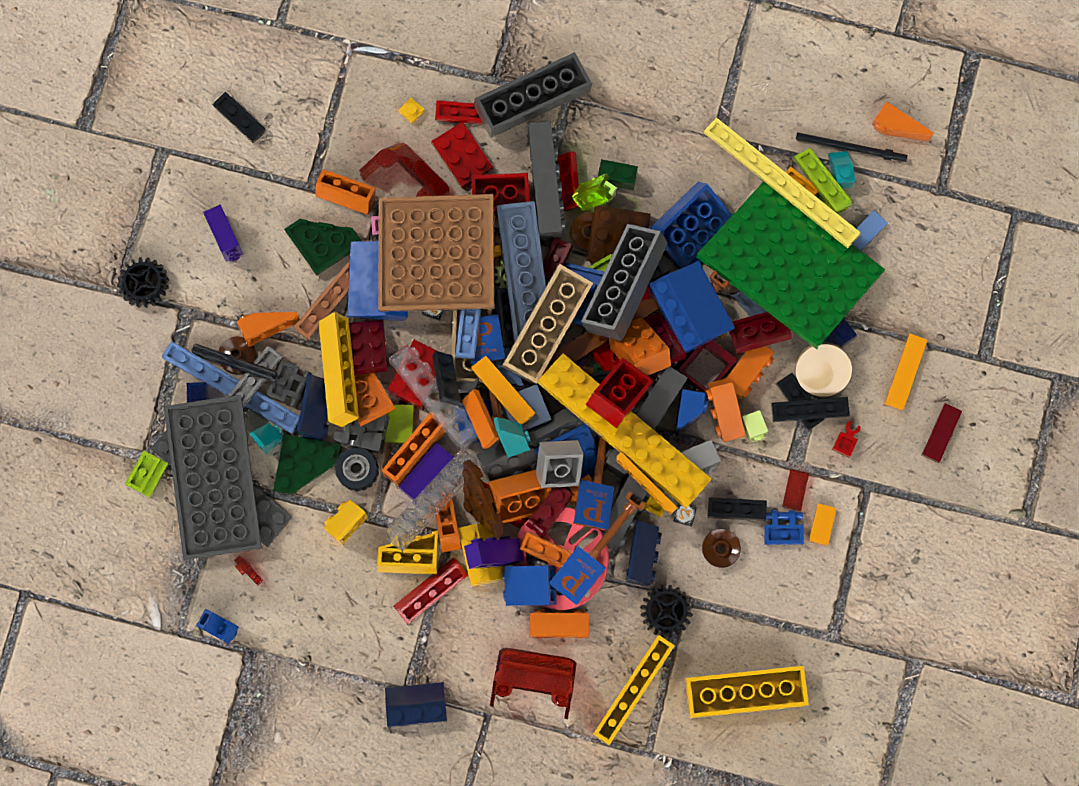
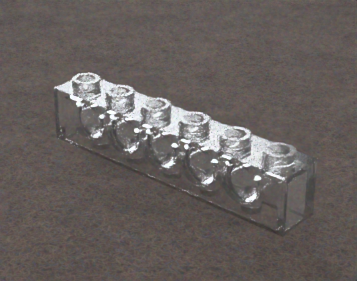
M408 344L389 357V363L460 452L478 439L472 422L467 419V412L463 407L441 402L440 399L437 401L431 399V394L438 393L436 377L431 374L432 369L427 362L423 363L419 359L420 354L415 347L411 348ZM409 363H414L417 365V368L411 371L406 366ZM421 378H426L429 380V383L423 386L418 381ZM444 408H451L453 413L447 416L443 414L442 410ZM456 423H463L465 429L458 431L454 425Z
M462 448L386 530L387 540L402 552L464 485L462 475L464 470L463 462L471 460L477 465V459Z

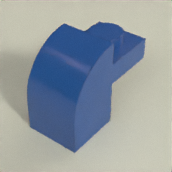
M207 609L204 610L196 624L197 627L228 644L236 637L237 629L239 628V626Z

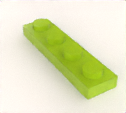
M811 148L794 156V161L834 212L837 213L851 205V199Z

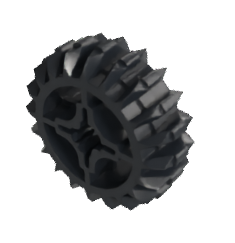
M139 257L138 263L132 259L133 265L131 266L125 263L127 270H120L124 276H118L117 278L121 281L117 284V287L121 289L119 293L124 295V301L129 300L131 306L136 303L137 308H140L142 303L145 308H148V303L155 306L154 300L156 299L161 302L160 295L166 296V292L163 289H169V286L165 284L169 282V278L165 277L168 273L166 270H163V265H157V260L151 262L149 257L145 259V262L142 257ZM147 269L142 274H135L139 270ZM153 272L158 276L157 286L151 282ZM130 279L136 284L133 294L129 290ZM146 280L149 285L141 286L139 281ZM146 291L152 292L149 295L142 296Z
M661 585L660 592L657 587H654V595L650 591L647 593L650 600L643 598V602L647 603V605L640 606L642 610H646V612L640 614L641 617L647 616L643 624L649 622L651 625L648 626L647 630H651L654 627V635H657L659 630L662 631L661 637L665 636V632H668L669 638L672 637V631L679 635L680 631L678 628L685 631L686 627L683 623L688 625L691 623L690 620L686 619V617L693 616L692 613L687 612V610L693 609L692 605L686 606V603L691 601L690 598L683 599L686 595L685 592H682L681 595L677 594L680 590L679 587L674 592L672 591V585L668 586V590H665V586ZM671 596L675 599L670 603H664L658 597ZM652 602L659 609V615L655 619L651 615ZM678 603L682 607L681 620L674 613V608ZM673 604L670 610L671 615L666 614L660 618L664 611L662 607L668 608ZM663 619H669L676 625L664 627L658 623Z

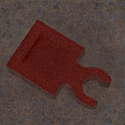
M240 555L234 560L237 563L235 568L242 575L246 573L257 586L264 581Z

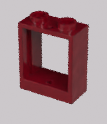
M714 340L698 347L678 370L679 373L687 377L685 384L689 383L694 387L693 390L696 392L706 393L708 388L706 389L686 370L704 349H707L726 365L714 381L722 380L736 364L737 359Z

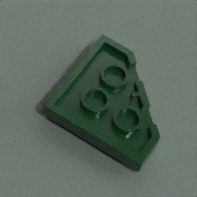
M298 219L284 229L316 276L349 255L351 242L361 241L351 227L334 226V224L311 222L305 219Z
M284 434L273 492L293 495L302 487L320 477L330 468L332 469L336 466V460L339 458L341 444Z

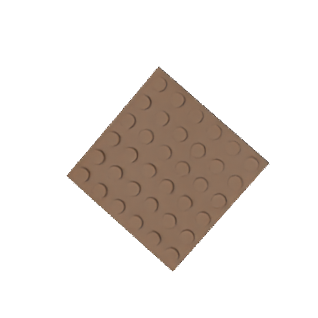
M493 194L379 198V312L494 309Z

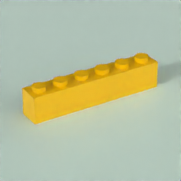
M334 312L319 321L328 422L344 427L358 419L359 414L349 319Z
M660 635L655 638L592 734L608 746L611 744L675 645Z

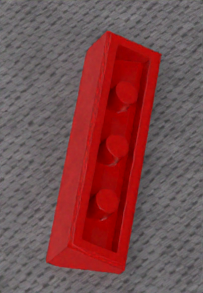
M452 558L437 570V574H432L393 607L408 625L465 579L468 574L458 561Z

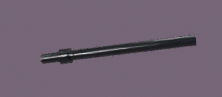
M799 132L796 135V140L883 157L884 160L889 161L893 159L906 162L908 157L906 154L896 153L891 149L882 150Z

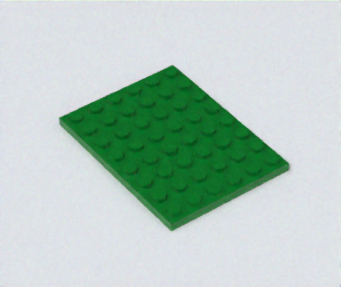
M764 181L696 255V258L713 271L715 270L722 278L816 350L885 271L882 266L854 245L846 248Z

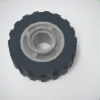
M352 447L339 455L340 457L336 460L335 474L345 488L351 491H364L376 482V478L379 475V465L376 458L367 449ZM355 465H361L362 470L359 473L355 474L352 472Z

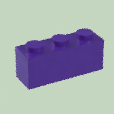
M435 443L401 483L399 490L416 504L420 501L424 502L430 494L428 491L431 487H436L441 482V475L444 472L448 473L452 469L454 457Z
M504 536L497 540V538L491 537L485 539V541H483V538L471 540V544L464 546L469 569L510 566L524 561L522 551L520 550L519 538L511 539L510 536Z

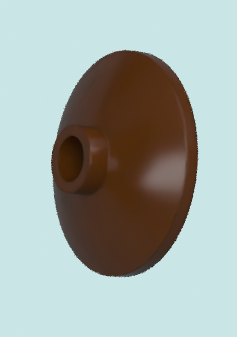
M585 212L578 215L572 222L570 229L573 242L584 250H588L593 212ZM587 227L590 229V233L588 235H586L584 232L585 228Z
M235 336L228 338L221 344L218 350L233 356L234 351H239L240 354L237 358L252 363L256 360L255 347L253 345L248 347L243 337ZM220 363L221 367L229 373H245L244 371Z
M714 530L703 541V556L714 567H729L740 556V541L729 530ZM723 546L724 552H718L717 547Z

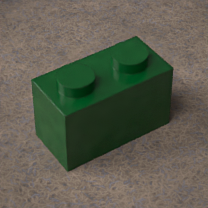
M601 159L597 182L602 177L615 187L634 190L638 166Z

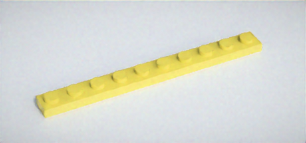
M717 117L704 130L705 135L846 248H849L860 236V231Z

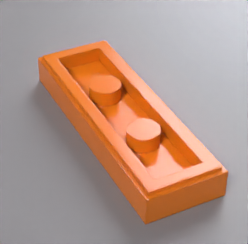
M473 389L462 402L483 449H489L499 439V436L479 390Z
M527 531L520 550L558 568H561L573 553L545 538H540L530 531Z

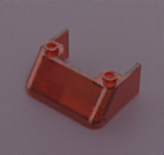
M397 143L380 150L359 170L361 179L365 181L380 166L389 168L397 162L422 187L416 197L450 195L449 186L405 143Z
M502 648L498 655L490 706H494L496 695L506 697L512 694L513 689L552 695L551 701L556 706L566 707L564 719H568L577 664L573 659L513 648Z

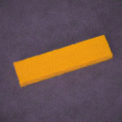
M913 334L908 335L884 405L901 411L904 410L927 339Z
M487 356L471 367V370L517 423L523 426L536 415Z
M622 452L616 456V462L669 514H672L677 509V506Z

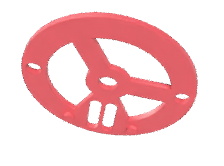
M565 507L555 522H567L572 524L565 544L560 546L574 552L576 546L596 530L598 536L583 548L585 552H591L604 536L602 531L591 528L576 543L571 544L570 539L584 526L573 524L575 509ZM529 519L524 523L516 538H519L520 547L527 531L536 534L534 529L531 530L526 526ZM541 519L539 524L542 526L545 521ZM548 532L543 537L557 544ZM606 545L596 558L606 569L589 589V597L584 596L578 605H575L564 595H556L557 605L541 606L555 610H566L581 606L592 599L603 585L608 572V546ZM522 551L524 561L513 564V566H528L527 553Z

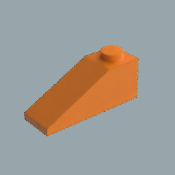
M886 102L872 123L877 132L885 133L889 136L929 141L934 133L888 102Z
M297 312L252 313L242 316L237 321V325L248 347L295 325L299 321V315Z
M451 489L433 492L432 498L442 552L461 549Z

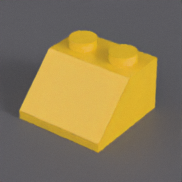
M351 500L348 502L344 501L337 508L339 512L334 517L331 515L324 522L326 525L324 530L341 546L368 518L366 512Z

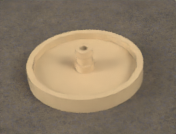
M823 342L817 350L811 345L801 352L796 362V376L799 384L805 391L815 396L827 397L835 395L847 386L851 378L852 365L848 354L843 348L831 342Z

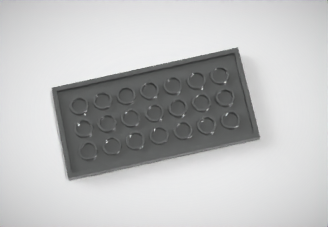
M236 395L164 406L183 560L262 549L242 396Z

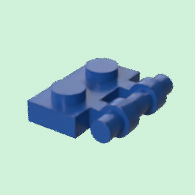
M771 510V512H766V520H771V525H764V545L804 544L803 525H796V520H803V512H795V510H789L788 512ZM778 520H788L789 525H778Z

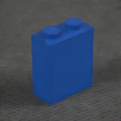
M505 566V571L503 572V580L505 582L503 598L506 606L557 605L556 589L549 584L556 575V566Z

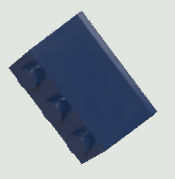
M308 374L297 432L300 437L323 441L324 436L327 437L329 425H326L328 412L325 383L323 378Z
M642 521L636 522L626 583L649 587L650 582H654L656 571H653L652 568L653 563H657L659 552L655 551L656 544H660L662 533L658 532L659 527Z
M444 682L385 688L388 728L447 722Z

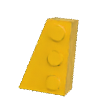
M438 530L427 535L415 536L413 539L401 540L378 547V572L437 574Z

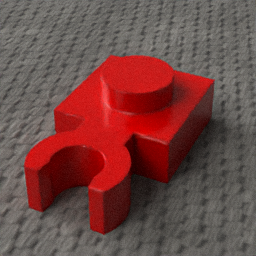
M851 421L845 426L846 433H839L832 450L848 458L851 456L858 441L853 436L858 434L861 428L858 425L856 430L852 431L850 429Z

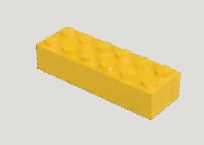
M804 666L684 679L689 719L806 707L809 705Z

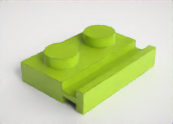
M143 451L125 485L151 498L169 463Z

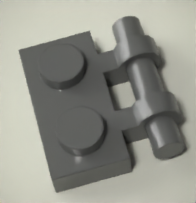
M281 360L276 371L278 376L275 381L271 382L266 395L285 403L288 396L292 398L290 406L297 408L298 403L304 397L302 395L306 388L308 374L312 375V373L305 370L303 376L297 375L300 367ZM294 381L299 382L296 392L291 391Z

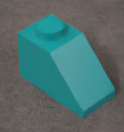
M848 152L828 153L833 178L842 189L852 188L856 179L853 162Z
M499 417L493 418L496 431L508 458L530 450L528 442L531 441L529 432L528 430L524 431L520 423Z
M270 422L250 433L252 439L265 454H268L283 441L281 429L277 425L272 426Z

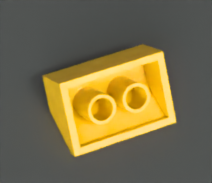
M480 523L458 528L471 587L503 580L505 566L469 569L464 546L471 544L473 539L483 538V541H485V539L494 536L487 532Z

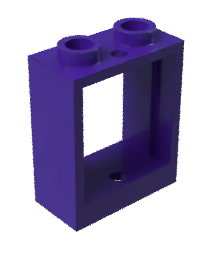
M221 204L204 211V216L225 261L233 262L238 260L243 255V252Z

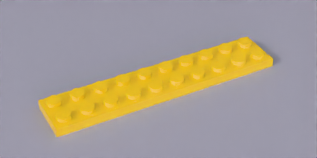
M562 354L538 380L537 383L619 453L622 452L638 469L684 508L687 509L711 481L712 478L632 411L615 428L585 404L600 384L566 355Z

